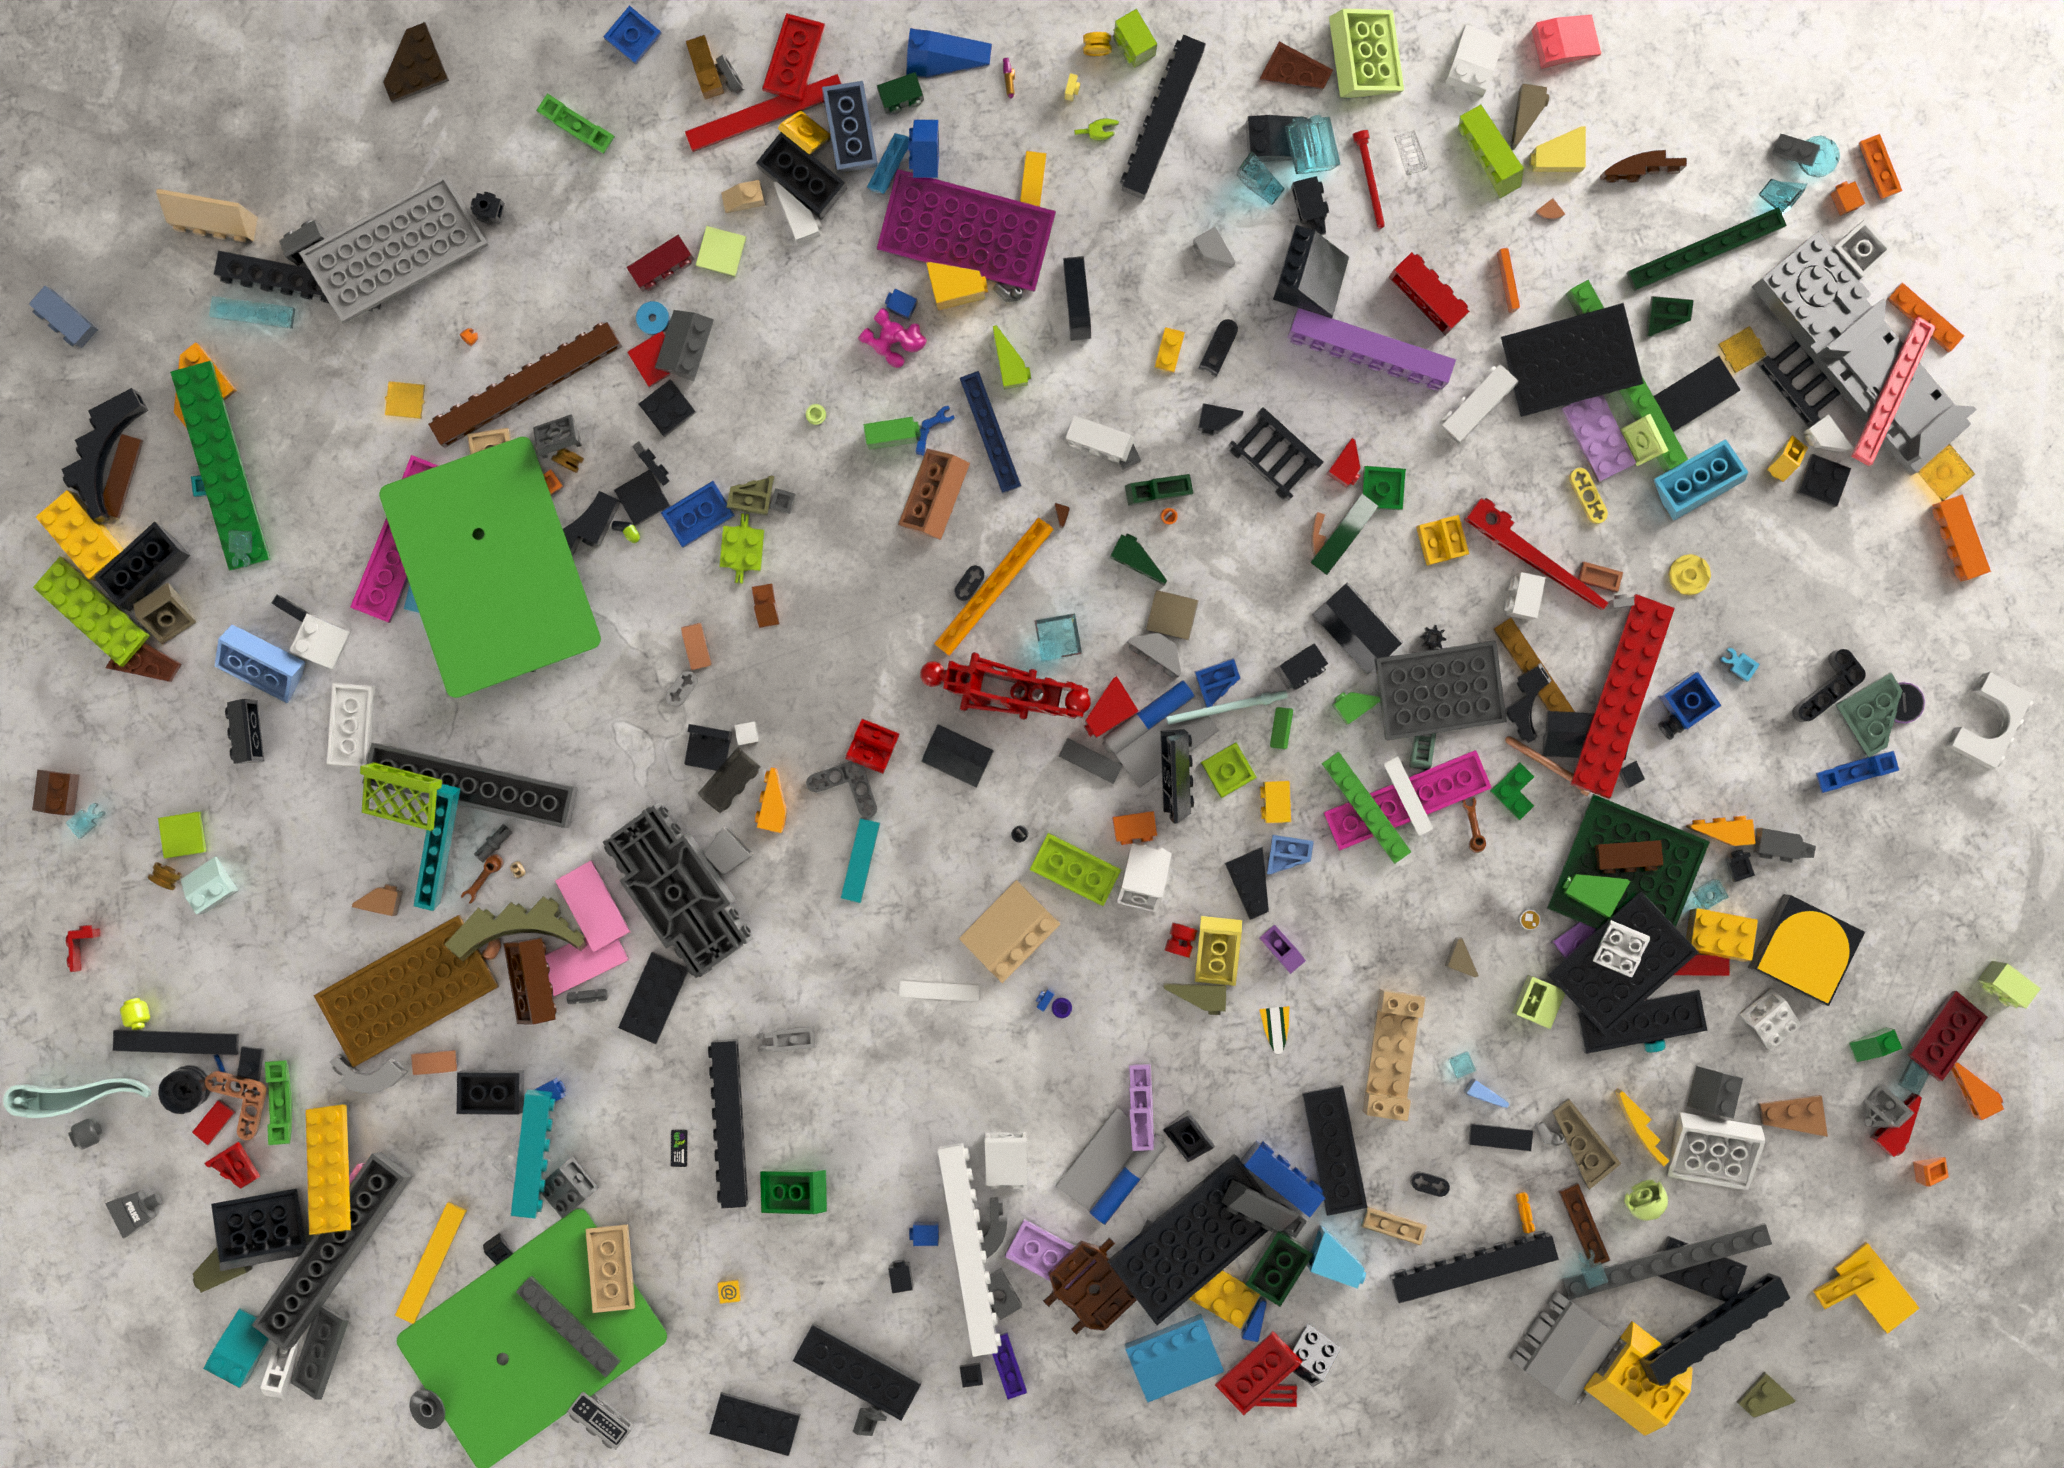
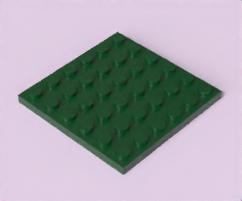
M1593 794L1546 909L1597 929L1609 918L1563 893L1565 888L1562 886L1568 876L1572 877L1575 874L1628 879L1630 883L1612 915L1636 893L1641 891L1676 927L1710 841ZM1661 840L1663 865L1657 866L1658 870L1645 871V867L1636 868L1637 872H1624V869H1616V873L1603 874V870H1597L1595 845Z

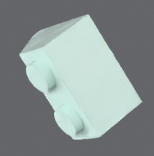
M217 857L212 858L181 879L185 898L196 915L205 914L239 891Z

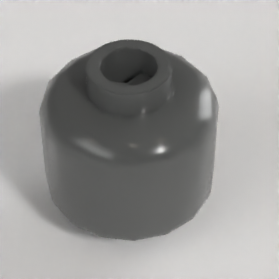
M85 1119L72 1125L71 1132L68 1135L73 1146L83 1150L99 1143V1135L103 1132L98 1122L93 1123L91 1119Z

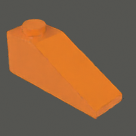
M1955 1063L1951 1071L1974 1118L1984 1120L2004 1110L2002 1106L2003 1099L1997 1091L1960 1063Z

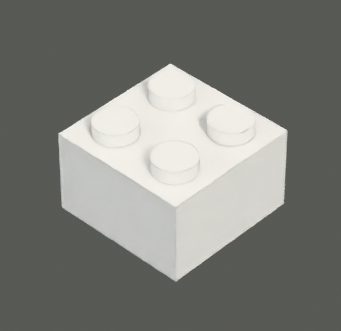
M1866 219L1857 224L1832 247L1859 279L1864 277L1893 250Z
M1521 572L1510 578L1508 584L1510 595L1509 598H1506L1503 610H1506L1505 616L1528 621L1536 619L1546 577Z

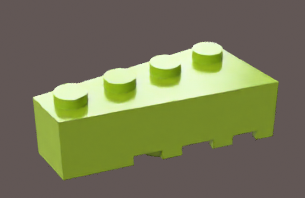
M1480 104L1462 114L1459 118V132L1462 136L1466 137L1471 150L1475 153L1499 198L1522 186L1524 168L1483 106Z

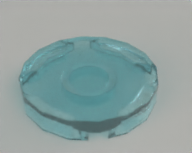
M1822 135L1807 139L1806 141L1820 145V150L1812 167L1798 163L1802 171L1812 177H1824L1833 172L1840 159V152L1836 143Z

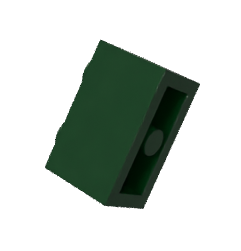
M916 72L877 85L886 114L899 113L902 111L901 108L907 106L913 108L919 106L924 101Z

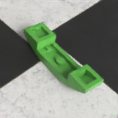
M548 93L536 110L570 135L603 154L615 138L614 135L583 118Z
M287 1060L265 1062V1078L269 1090L270 1124H267L268 1145L290 1144L292 1132V1093Z

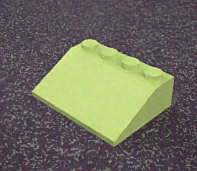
M1342 9L1329 16L1340 97L1357 98L1404 91L1393 10Z

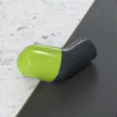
M612 522V530L622 532L631 543H637L640 540L639 532L631 522Z

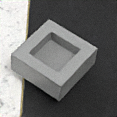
M1627 594L1615 595L1614 600L1608 601L1609 609L1633 606L1634 597L1627 598Z

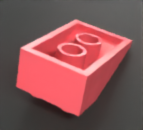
M1592 14L1548 19L1536 22L1532 28L1541 69L1601 55Z

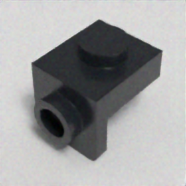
M1741 849L1730 853L1731 857L1725 858L1733 882L1755 876L1749 859L1751 857L1750 852H1743Z

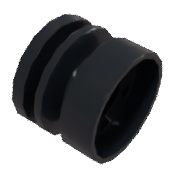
M194 1065L179 1067L161 1081L158 1090L160 1103L166 1110L175 1114L191 1112L204 1103L211 1094V1091L205 1086V1078L208 1074L202 1068ZM186 1084H189L188 1088L191 1089L190 1091H187Z

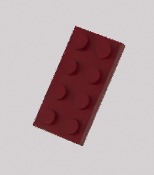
M1952 991L1907 1055L1937 1081H1943L1988 1017L1958 991Z

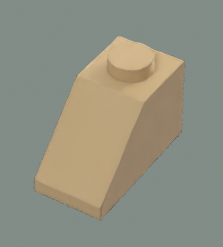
M759 180L737 184L721 193L725 213L766 205L762 185Z

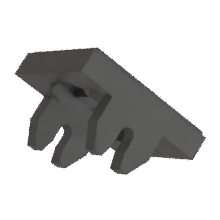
M572 414L533 427L537 453L543 459L548 458V453L572 445L582 446ZM555 431H560L558 434L550 436L551 433ZM570 432L568 437L559 440L563 434ZM548 439L553 440L552 443L546 445L543 442Z

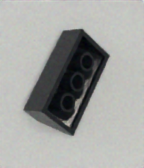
M154 521L105 566L94 579L118 607L131 611L134 608L133 604L150 594L190 557V554L172 535Z

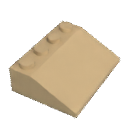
M157 189L156 194L166 223L173 226V230L179 232H186V229L193 230L194 234L206 236V233L213 234L215 238L224 240L226 237H232L234 241L246 243V240L254 241L258 217L241 204Z
M1016 880L959 939L1003 983L1060 925V922Z

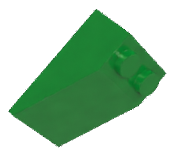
M826 1170L760 1171L761 1213L818 1214L827 1212Z

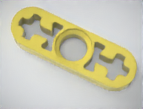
M1584 468L1573 470L1569 475V481L1587 518L1593 524L1604 522L1607 519L1608 511L1588 471ZM1576 472H1578L1579 475H1584V478H1582V482L1584 485L1588 483L1589 486L1579 490L1578 487H1581L1582 484L1579 480L1575 481V477L1577 476ZM1590 490L1593 492L1594 498L1591 502L1584 500V491ZM1596 501L1598 502V505H1595L1596 510L1602 512L1600 520L1598 517H1593L1595 513L1594 508H1588L1589 505L1594 504Z

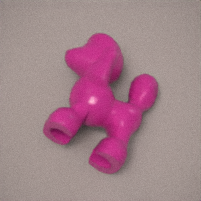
M881 308L873 318L882 326L880 337L875 338L874 333L869 328H866L858 337L860 342L873 347L876 353L884 356L888 364L895 368L902 367L905 360L900 354L890 350L893 343L900 342L902 348L908 352H918L927 343V339L920 333L919 324L914 323L907 329H904L899 323L889 320V313L884 308Z

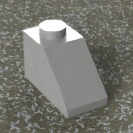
M1216 227L1194 238L1192 249L1197 257L1200 256L1203 261L1220 266L1234 267L1235 260Z

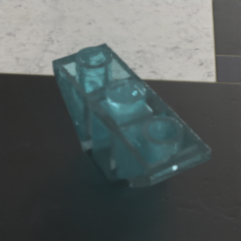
M1253 152L1249 153L1238 168L1236 176L1244 185L1271 205L1275 203L1285 189Z

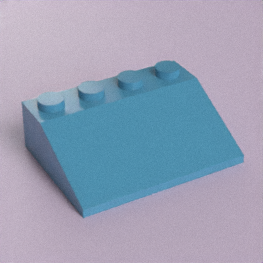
M1202 1314L1125 1344L1127 1355L1147 1402L1224 1372Z

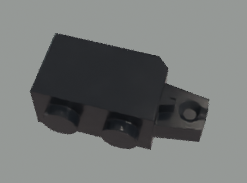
M1317 176L1293 182L1291 189L1300 223L1308 225L1311 230H1315L1322 236L1325 235V219L1327 213H1329L1327 201L1323 202L1322 194L1324 193L1322 182H1318Z

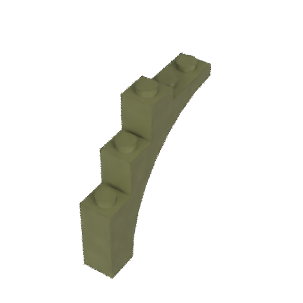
M544 896L527 915V910L519 903L515 905L510 902L495 920H493L495 916L489 910L485 909L482 911L478 907L445 944L447 949L463 962L474 951L485 944L504 936L519 933H539L553 936L568 942L580 951L587 945L584 941L585 937L578 930L573 932L568 928L570 924L562 917L557 919L561 914L558 909L560 905L551 897L548 900Z

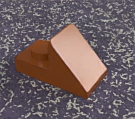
M773 584L752 587L755 604L754 611L759 628L779 625Z

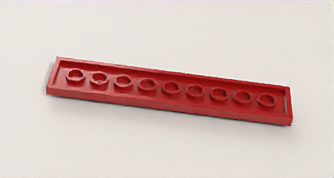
M1638 594L1634 595V605L1630 606L1570 785L1608 799L1611 798L1675 609L1674 607Z

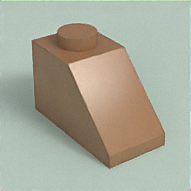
M385 884L384 887H378L355 901L352 907L388 916H396L403 891L397 890V886Z

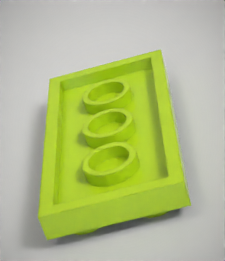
M1047 833L1029 869L1101 906H1104L1121 872V869L1050 833Z

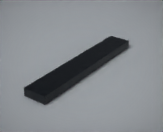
M113 1030V1051L238 1055L239 1034Z

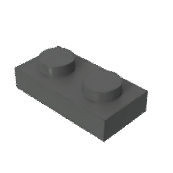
M1780 133L1773 150V155L1812 167L1820 150V145Z

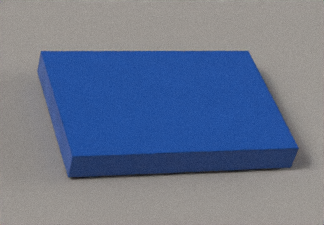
M711 481L661 512L682 548L735 517L733 511L727 509V502L714 481Z

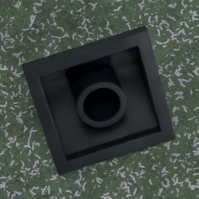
M1189 1110L1163 1129L1187 1162L1215 1147L1212 1140Z

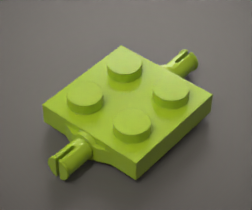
M741 513L740 525L735 527L723 526L719 566L736 571L734 583H738L740 575V584H743L744 572L749 570L761 571L764 530L749 527L750 514H746L744 522V513Z

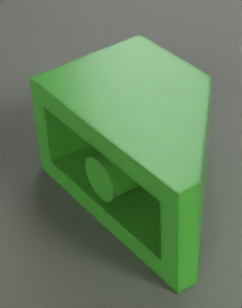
M1342 692L1334 698L1336 702L1332 706L1347 725L1378 704L1380 697L1354 692L1345 694V692Z

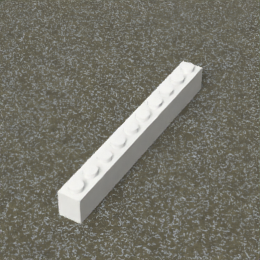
M963 1143L941 1146L938 1148V1155L972 1355L976 1357L998 1353V1346H1001L1000 1333L996 1334L995 1326L998 1325L996 1313H992L991 1305H994L993 1292L988 1290V1284H991L989 1271L985 1272L984 1264L987 1263L986 1251L981 1249V1243L984 1242L983 1232L978 1230L977 1222H980L979 1210L974 1208V1201H977L976 1191L971 1189L970 1181H973L972 1169L967 1167L966 1160H970L968 1147L964 1148Z

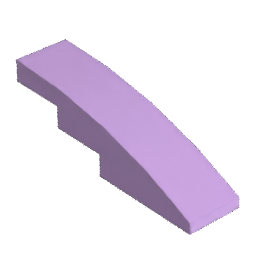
M1151 1064L1129 1065L1132 1151L1154 1150Z

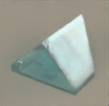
M1770 179L1759 193V196L1773 208L1779 207L1783 215L1801 197L1808 183L1781 182Z

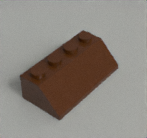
M542 938L503 943L517 1024L534 1025L556 1020L555 1014L557 1009L552 999L553 986L549 982L548 974L550 968L546 962V945Z

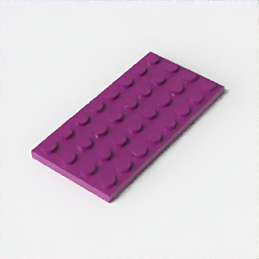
M897 169L877 250L924 263L933 262L980 271L981 277L985 276L988 280L1035 292L1056 211L934 178H913L912 172Z

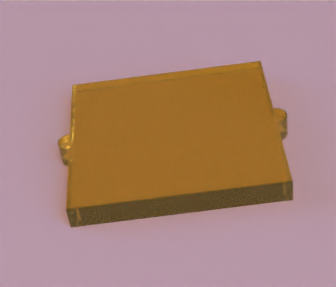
M1750 326L1718 344L1725 355V361L1729 362L1734 373L1767 355L1760 344L1761 340L1757 339Z
M389 381L387 396H385V415L422 419L423 404H425V385Z

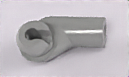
M1545 1121L1535 1125L1544 1143L1553 1146H1559L1564 1143V1135L1549 1131Z

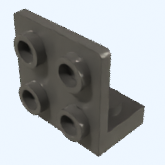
M572 1156L545 1179V1190L541 1194L561 1218H564L599 1187Z

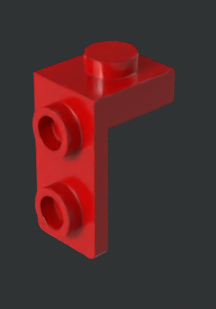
M92 925L79 926V930L68 931L66 946L69 949L67 966L70 972L81 971L80 939L100 937V928L92 929Z

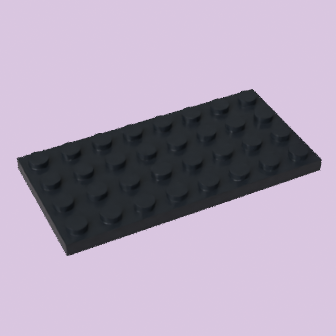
M1235 1154L1107 1261L1157 1326L1269 1231L1261 1227L1262 1223L1257 1220L1254 1224L1244 1219L1245 1215L1240 1212L1238 1215L1226 1210L1227 1205L1222 1203L1232 1179L1266 1195Z

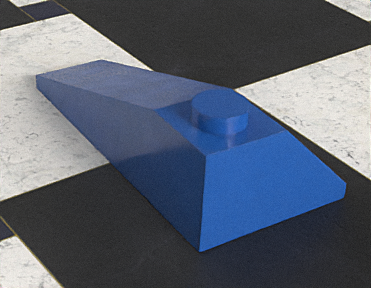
M910 28L906 75L916 72L917 77L930 78L938 74H949L953 71L990 65L992 44L929 30Z

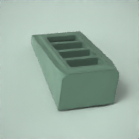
M1436 733L1431 734V737L1414 736L1409 767L1422 770L1432 767ZM1418 742H1428L1429 745L1418 744ZM1417 749L1428 751V754L1419 753ZM1416 758L1426 759V761L1416 760Z

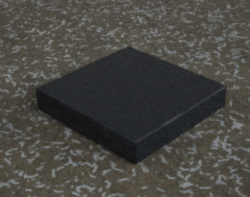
M650 470L614 489L634 526L671 506Z

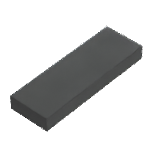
M1067 738L1059 754V757L1114 784L1123 766Z

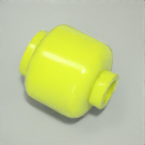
M140 998L125 1001L124 1005L120 1008L123 1025L125 1027H132V1030L144 1028V1024L150 1020L147 1003L141 1001Z

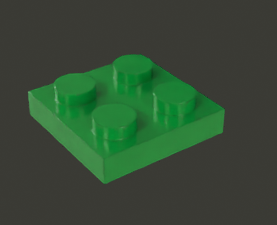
M1364 466L1362 494L1378 505L1377 509L1403 510L1406 469Z

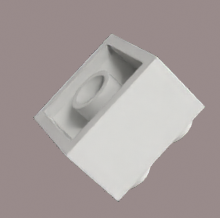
M306 614L290 648V652L334 669L351 632L319 617Z

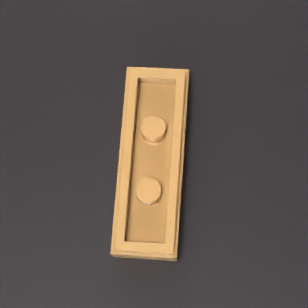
M1368 1207L1366 1208L1361 1227L1421 1245L1427 1225Z

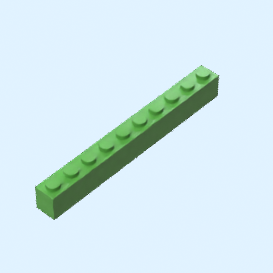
M1589 279L1566 293L1577 316L1604 308ZM1643 378L1644 384L1619 390L1635 421L1651 414L1668 449L1667 452L1656 457L1665 473L1689 459Z

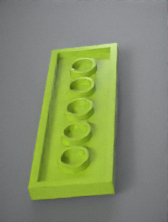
M59 556L33 586L39 594L121 667L126 665L150 637L146 631L63 557Z

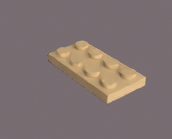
M628 1224L587 1228L586 1240L593 1313L634 1309L635 1297Z

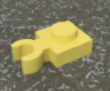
M1070 73L1064 99L1073 101L1074 94L1078 95L1081 84L1077 82L1078 75Z

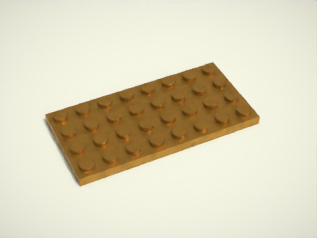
M460 915L313 995L352 1067H356L499 987L479 949L474 951L463 962L445 946L446 942L464 924Z

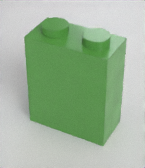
M913 416L863 424L866 444L869 450L918 443L917 437H921L918 421L914 422Z

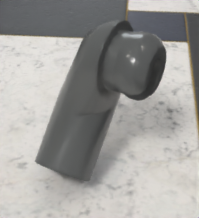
M1000 282L996 283L992 288L1005 302L1018 301L1023 295L1022 288L1006 289Z

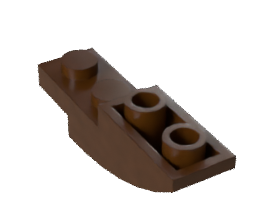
M1666 150L1639 153L1613 164L1600 175V180H1606L1608 183L1627 180L1629 183L1639 182V179L1646 175V171L1647 174H1658L1660 171H1668V174H1678L1687 166V158H1666Z

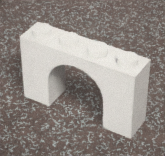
M1988 672L1981 675L1974 692L1993 701L2000 708L2003 718L2000 730L1993 737L1986 739L1963 727H1954L1945 746L1992 769L1999 767L2003 763L2005 758L2003 755L2006 749L2012 745L2016 730L2021 728L2025 712L2031 709L2034 695Z

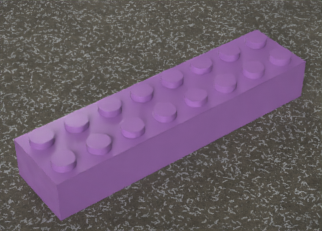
M1300 308L1297 309L1287 336L1293 344L1300 346L1306 344L1310 346L1311 350L1317 352L1324 350L1330 352L1329 355L1339 359L1345 357L1353 364L1360 365L1363 363L1369 365L1368 368L1371 370L1380 371L1381 369L1387 371L1388 375L1399 378L1402 376L1408 378L1407 381L1410 383L1419 384L1420 382L1426 384L1427 388L1435 391L1443 389L1449 383L1456 359Z

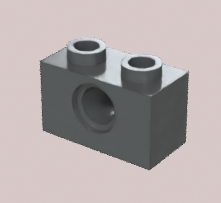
M1002 1268L991 1273V1284H988L989 1292L994 1294L995 1291L1000 1290L1005 1294L1004 1298L1000 1300L994 1297V1305H991L992 1313H996L999 1319L1002 1320L1022 1308V1303Z

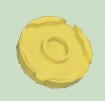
M1688 554L1674 560L1670 566L1668 576L1674 590L1680 594L1694 595L1705 590L1710 581L1711 572L1709 565L1703 558Z

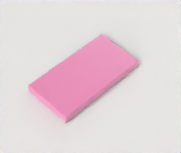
M590 860L555 880L594 953L631 933L593 861Z
M585 938L584 941L587 946L582 951L571 944H567L546 954L545 958L550 968L548 976L549 982L553 986V996L563 993L628 961L629 958L620 940L618 939L594 953Z

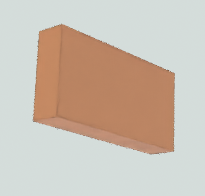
M1582 562L1578 580L1584 584L1617 593L1623 572Z

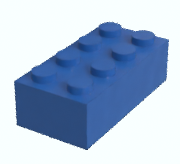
M1255 1141L1241 1159L1243 1165L1310 1218L1324 1201L1325 1197L1322 1194L1324 1190L1313 1180L1308 1182L1305 1174L1297 1167L1294 1169L1290 1168L1291 1164L1283 1156L1278 1154L1276 1157L1273 1154L1272 1148L1264 1141L1261 1144Z

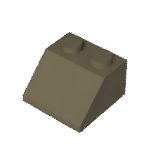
M166 583L133 604L138 621L161 644L196 623V619L182 597L169 583Z

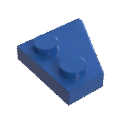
M1233 658L1194 671L1206 708L1212 707L1240 679Z

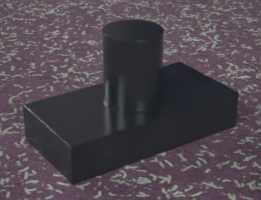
M242 1046L237 1076L260 1081L264 1049ZM236 1082V1088H241L240 1084Z

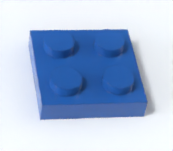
M629 5L603 37L636 65L662 33Z

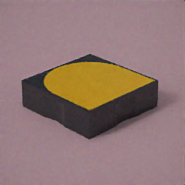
M1783 894L1771 919L1768 932L1760 941L1748 968L1769 979L1787 985L1794 991L1822 1005L1829 1006L1865 931L1792 895Z

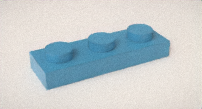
M894 133L867 185L868 189L885 194L895 172L899 168V164L908 151V136Z

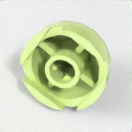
M1654 1180L1642 1181L1632 1187V1190L1635 1191L1630 1193V1195L1628 1193L1625 1195L1624 1202L1633 1216L1640 1220L1658 1219L1668 1206V1196L1659 1181L1658 1183H1655Z

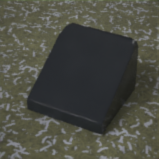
M1637 761L1620 769L1619 774L1626 788H1630L1645 780Z
M499 1233L483 1244L484 1253L496 1266L514 1254Z

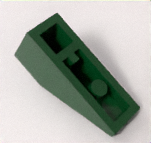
M1128 533L1126 536L1121 534L1110 558L1165 586L1167 579L1141 544L1136 542L1137 538Z

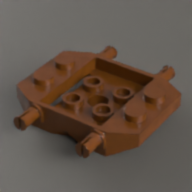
M1110 1237L1101 1246L1080 1241L1048 1272L1053 1290L1043 1302L1050 1307L1058 1299L1068 1306L1079 1318V1321L1071 1328L1076 1335L1084 1327L1105 1331L1137 1301L1107 1262L1110 1259L1107 1256V1251L1115 1245ZM1095 1259L1096 1262L1066 1290L1065 1287ZM1093 1284L1100 1286L1096 1293L1089 1292V1288Z

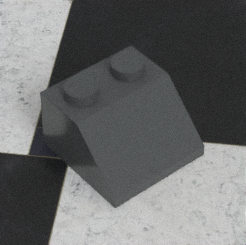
M309 220L303 223L300 229L286 233L279 242L284 256L298 266L304 262L299 252L324 240L328 236L321 224L316 220Z
M1696 1066L1687 1106L1734 1119L1743 1078Z

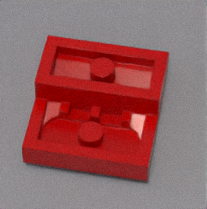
M861 719L845 759L884 774L900 733Z

